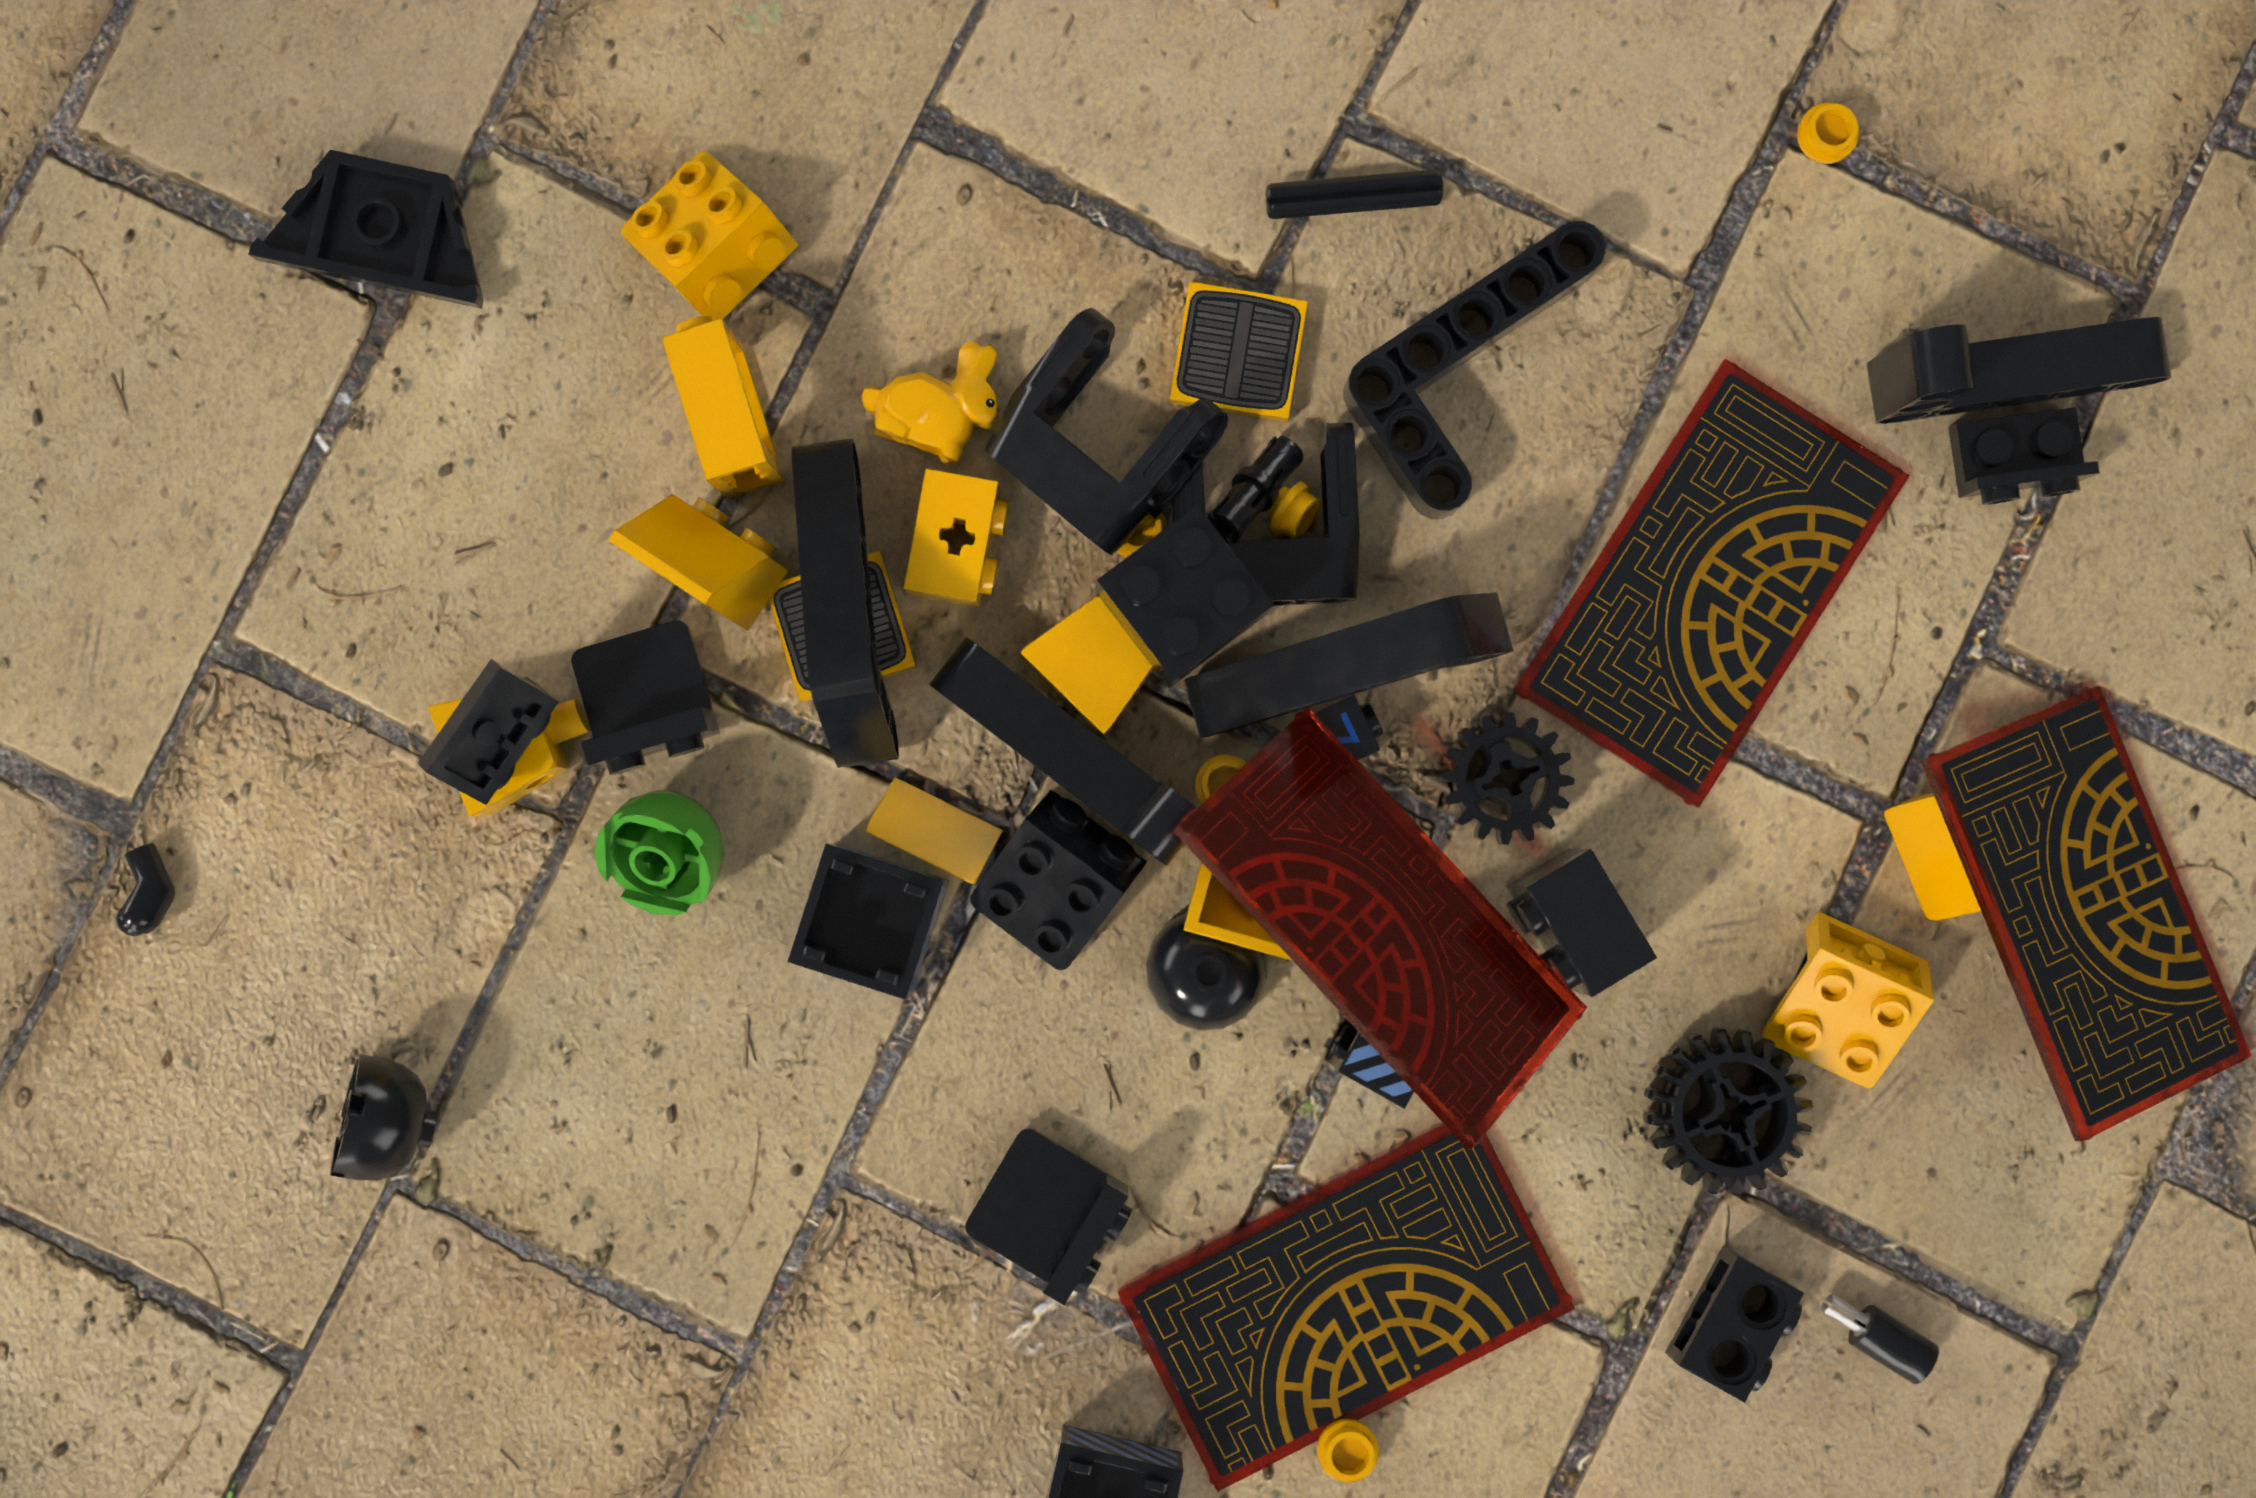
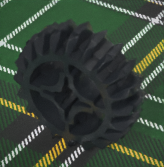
M1713 1028L1709 1047L1702 1035L1693 1033L1688 1037L1691 1055H1688L1680 1047L1672 1046L1668 1050V1054L1675 1062V1068L1670 1070L1658 1064L1653 1068V1073L1666 1081L1662 1090L1647 1087L1644 1092L1645 1097L1655 1102H1660V1109L1649 1110L1643 1113L1644 1122L1650 1125L1663 1126L1662 1129L1649 1137L1650 1145L1656 1149L1670 1147L1663 1156V1165L1670 1170L1683 1165L1680 1179L1689 1185H1694L1702 1178L1703 1189L1711 1194H1717L1725 1181L1729 1193L1735 1196L1742 1195L1745 1189L1746 1177L1754 1188L1758 1190L1766 1189L1767 1178L1764 1170L1768 1168V1170L1779 1177L1787 1175V1167L1780 1160L1782 1155L1786 1153L1795 1158L1803 1156V1150L1791 1143L1794 1134L1798 1133L1805 1136L1812 1133L1810 1125L1797 1120V1113L1812 1110L1814 1107L1812 1101L1806 1098L1794 1097L1796 1092L1804 1088L1807 1081L1804 1076L1799 1074L1785 1076L1791 1069L1794 1060L1790 1055L1784 1053L1772 1058L1775 1043L1770 1039L1761 1038L1753 1045L1752 1033L1738 1029L1731 1041L1726 1029ZM1744 1062L1759 1074L1765 1084L1758 1088L1746 1086L1735 1089L1730 1078L1722 1075L1718 1064ZM1701 1075L1698 1078L1702 1092L1700 1101L1695 1108L1684 1113L1685 1119H1683V1105L1686 1094L1692 1083ZM1725 1099L1737 1103L1738 1106L1730 1111L1732 1120L1730 1124L1717 1118L1718 1115L1725 1111L1723 1103ZM1771 1110L1768 1128L1762 1139L1757 1142L1754 1132L1755 1123L1762 1114ZM1720 1133L1725 1144L1733 1147L1737 1157L1722 1160L1703 1157L1694 1148L1689 1138L1699 1134L1709 1137Z

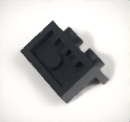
M2076 407L1961 422L1948 427L1959 498L1981 495L1982 505L1999 504L2020 499L2019 490L2038 487L2041 488L2042 497L2065 495L2080 491L2079 481L2100 474L2098 461L2084 463Z
M491 659L423 754L418 764L426 773L487 805L494 793L505 786L510 780L516 762L532 739L538 737L546 729L551 713L559 702L537 682L528 677L523 678Z

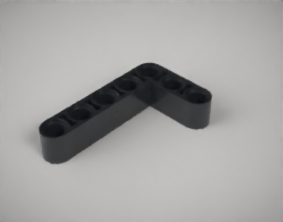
M1572 221L1561 226L1362 358L1352 368L1343 389V400L1346 407L1413 507L1422 516L1430 519H1443L1451 516L1468 499L1472 489V478L1467 467L1418 394L1582 286L1600 266L1606 254V242L1602 233L1594 225L1585 221ZM1572 244L1579 247L1586 257V265L1583 267L1568 265L1562 260L1560 246ZM1523 277L1530 280L1537 291V298L1531 301H1523L1517 298L1510 290L1509 279ZM1464 310L1479 312L1486 320L1487 332L1482 334L1467 332L1459 322V312ZM1414 343L1430 345L1437 354L1438 364L1430 368H1422L1415 365L1409 357L1408 347ZM1364 376L1381 378L1387 386L1388 397L1381 401L1365 399L1358 390L1357 381ZM1399 425H1408L1415 428L1421 437V448L1414 452L1400 450L1392 440L1391 430ZM1441 474L1449 478L1455 488L1454 499L1449 502L1433 500L1426 490L1427 477Z
M2161 317L2140 318L1975 343L1968 342L1966 325H1945L1913 333L1866 364L1876 424L1897 423L2132 389L2160 383L2172 378Z
M851 438L792 447V470L806 661L814 706L838 768L899 759V744L894 713L877 661L861 475L854 440Z
M1497 592L1456 595L1184 679L1199 737L1205 738L1430 671L1488 660L1513 652L1514 649Z
M968 637L963 639L929 684L1166 866H1168L1190 837L1188 831L1206 815L1161 780L1157 782Z

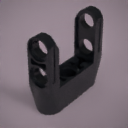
M1088 308L1081 311L1068 323L1012 394L984 451L1084 536L1112 556L1160 515L1218 443L1226 430L1229 418L1226 412L1207 398L1197 400L1192 405L1179 409L1121 482L1116 480L1053 428L1110 355L1111 342L1115 335V326L1099 311Z
M1352 422L1327 423L1326 444L1320 454L1324 537L1237 541L1236 543L1231 541L1227 543L1274 606L1331 604L1357 600L1360 532L1355 437ZM1203 461L1173 497L1174 522L1196 505L1205 514Z

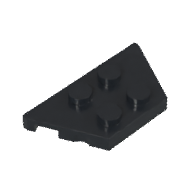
M329 150L312 171L309 183L302 189L296 190L281 208L286 212L284 217L264 241L257 237L250 246L248 255L257 261L480 309L483 306L484 299L456 185L446 174Z

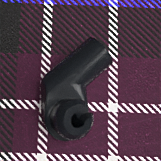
M154 843L140 846L124 855L137 882L123 907L117 913V925L126 935L140 936L154 931L161 924L175 898V888Z

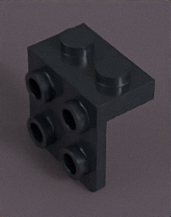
M674 620L583 647L573 653L571 663L593 736L592 739L581 742L588 766L608 767L610 775L620 774L645 766L644 756L667 750L669 757L692 753L705 748L703 739L720 734L691 631L684 622Z
M1050 789L1022 822L971 894L970 901L976 910L1053 968L1065 970L1071 965L1112 911L1147 861L1139 856L1125 839L1110 834L1086 816L1084 810L1077 803L1070 799L1062 798Z
M1025 1128L1017 1134L968 1217L965 1229L967 1234L973 1239L1044 1280L1043 1293L1065 1306L1073 1290L1082 1296L1087 1291L1101 1265V1262L1093 1258L1104 1237L1112 1241L1118 1238L1133 1209L1124 1204L1128 1198V1185L1036 1130Z

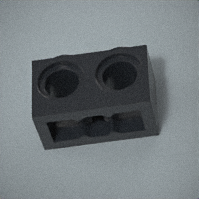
M1723 1246L1665 1353L1678 1366L1745 1403L1752 1390L1758 1391L1766 1382L1772 1368V1359L1769 1357L1780 1337L1788 1336L1796 1327L1802 1312V1306L1799 1302L1804 1293L1787 1281ZM1763 1285L1766 1293L1763 1305L1755 1312L1744 1313L1742 1299L1746 1291L1753 1286ZM1726 1340H1735L1736 1354L1733 1360L1725 1366H1713L1712 1354L1716 1346Z

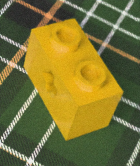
M931 469L925 470L904 583V590L909 596L980 608L982 594L993 595L999 566L998 559L989 558L993 534L1004 536L1010 500L1000 499L1001 488L998 481ZM958 526H963L966 528L970 539L974 540L973 545H963L960 555H955L949 543L944 541L945 536H955L958 532Z

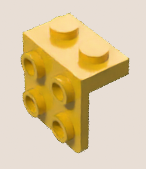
M700 152L690 161L683 164L676 174L653 197L636 209L632 217L621 229L622 236L676 288L699 315L710 316L712 321L721 318L723 320L799 246L768 206L708 152Z

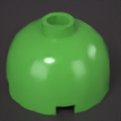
M660 790L630 798L599 832L594 850L599 872L607 882L612 875L615 881L625 889L620 897L632 906L652 914L674 916L687 912L690 905L700 904L707 898L717 881L725 854L720 827L706 808L693 798L678 792Z

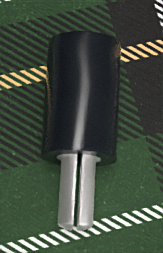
M1830 1294L1825 1298V1300L1855 1318V1321L1826 1303H1822L1821 1311L1850 1329L1848 1335L1850 1345L1912 1384L1922 1382L1933 1370L1939 1355L1937 1344L1875 1305H1869L1862 1311H1859L1834 1294Z

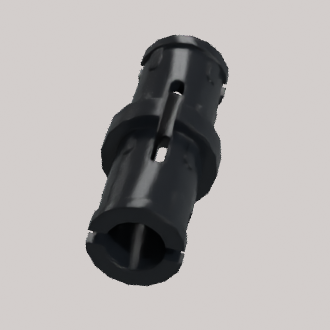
M1274 436L1250 467H1243L1232 479L1231 490L1215 509L1208 514L1207 518L1226 543L1231 541L1236 543L1258 513L1270 510L1279 498L1278 490L1303 462L1304 455L1302 450L1290 438L1279 436L1277 439Z

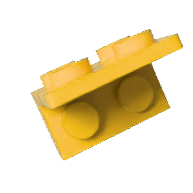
M1817 911L1806 928L1808 961L1763 1027L1762 1038L1770 1039L1775 1043V1047L1865 1088H1872L1934 1002L1929 961Z

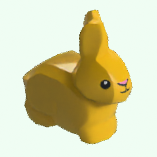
M976 342L965 343L959 350L957 376L949 383L924 372H918L897 377L882 388L875 385L864 387L861 400L866 410L875 417V435L901 446L908 444L920 450L938 455L941 462L948 465H959L963 446L971 438L974 426L989 429L994 428L999 421L1000 407L997 395L988 383L996 364L997 349L990 344L980 346Z

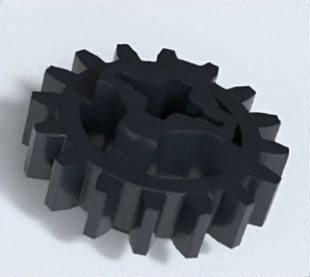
M1514 712L1503 713L1499 727H1495L1494 722L1488 715L1478 719L1480 732L1478 735L1467 728H1462L1457 732V735L1464 747L1461 750L1458 748H1446L1443 753L1448 760L1454 763L1453 770L1438 773V780L1452 783L1453 791L1446 794L1441 800L1443 804L1458 803L1462 810L1454 819L1458 826L1464 825L1471 820L1477 823L1474 829V838L1478 840H1484L1491 829L1496 830V839L1499 845H1509L1513 830L1517 831L1519 837L1524 842L1534 840V829L1532 826L1534 823H1537L1544 829H1552L1555 826V822L1548 813L1551 808L1567 809L1570 804L1564 797L1558 795L1560 787L1574 784L1575 778L1562 775L1559 770L1560 765L1565 764L1571 759L1570 753L1554 754L1550 747L1556 742L1559 735L1555 731L1541 737L1536 735L1538 719L1534 717L1528 718L1521 728L1516 727ZM1505 738L1514 739L1526 744L1537 756L1526 758L1513 752L1509 741L1506 742ZM1481 748V751H1479L1483 760L1476 777L1467 781L1466 776L1470 760L1475 752ZM1499 763L1502 764L1505 770L1516 769L1518 771L1529 768L1528 773L1518 776L1519 780L1511 783L1512 794H1510L1507 788L1496 789V787L1482 789V785L1492 782L1493 777L1501 773ZM1545 777L1541 798L1531 810L1533 805L1529 796L1537 779ZM1487 799L1498 804L1502 814L1506 815L1507 820L1494 818L1486 814L1474 802Z

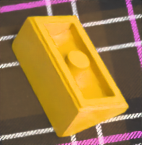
M894 777L872 815L865 832L976 885L1003 830Z
M1921 794L1888 807L1884 811V817L1923 913L1928 920H1942L1990 908V900L1946 794Z

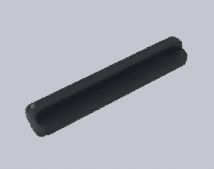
M1438 170L1271 183L1267 186L1265 203L1268 217L1271 219L1437 206L1443 199L1444 187L1441 172Z

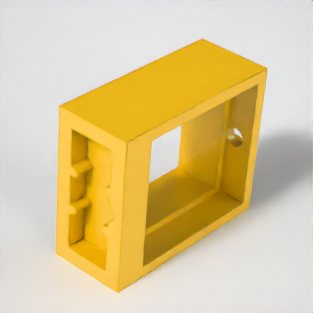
M700 316L679 323L675 327L677 333L661 338L706 480L727 499L785 481L741 343L722 318L712 321L710 316Z

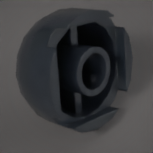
M1186 912L1168 921L1153 939L1146 960L1148 988L1159 1009L1177 1024L1199 1031L1224 1029L1245 1018L1260 1000L1267 979L1265 953L1184 931L1183 928L1188 913Z
M359 1054V1059L356 1060L341 1113L343 1118L339 1137L336 1136L330 1176L353 1180H381L394 1176L406 1168L412 1160L417 1147H430L435 1131L437 1112L426 1110V1089L418 1075L402 1064L383 1058Z

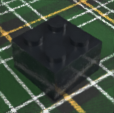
M1198 505L1097 579L1095 586L1096 594L1168 688H1171L1266 616L1274 606Z
M1566 849L1506 886L1513 897V900L1506 903L1507 908L1525 935L1532 932L1538 938L1545 952L1538 955V959L1556 987L1563 984L1568 991L1571 990L1594 997L1657 959V956L1592 849Z

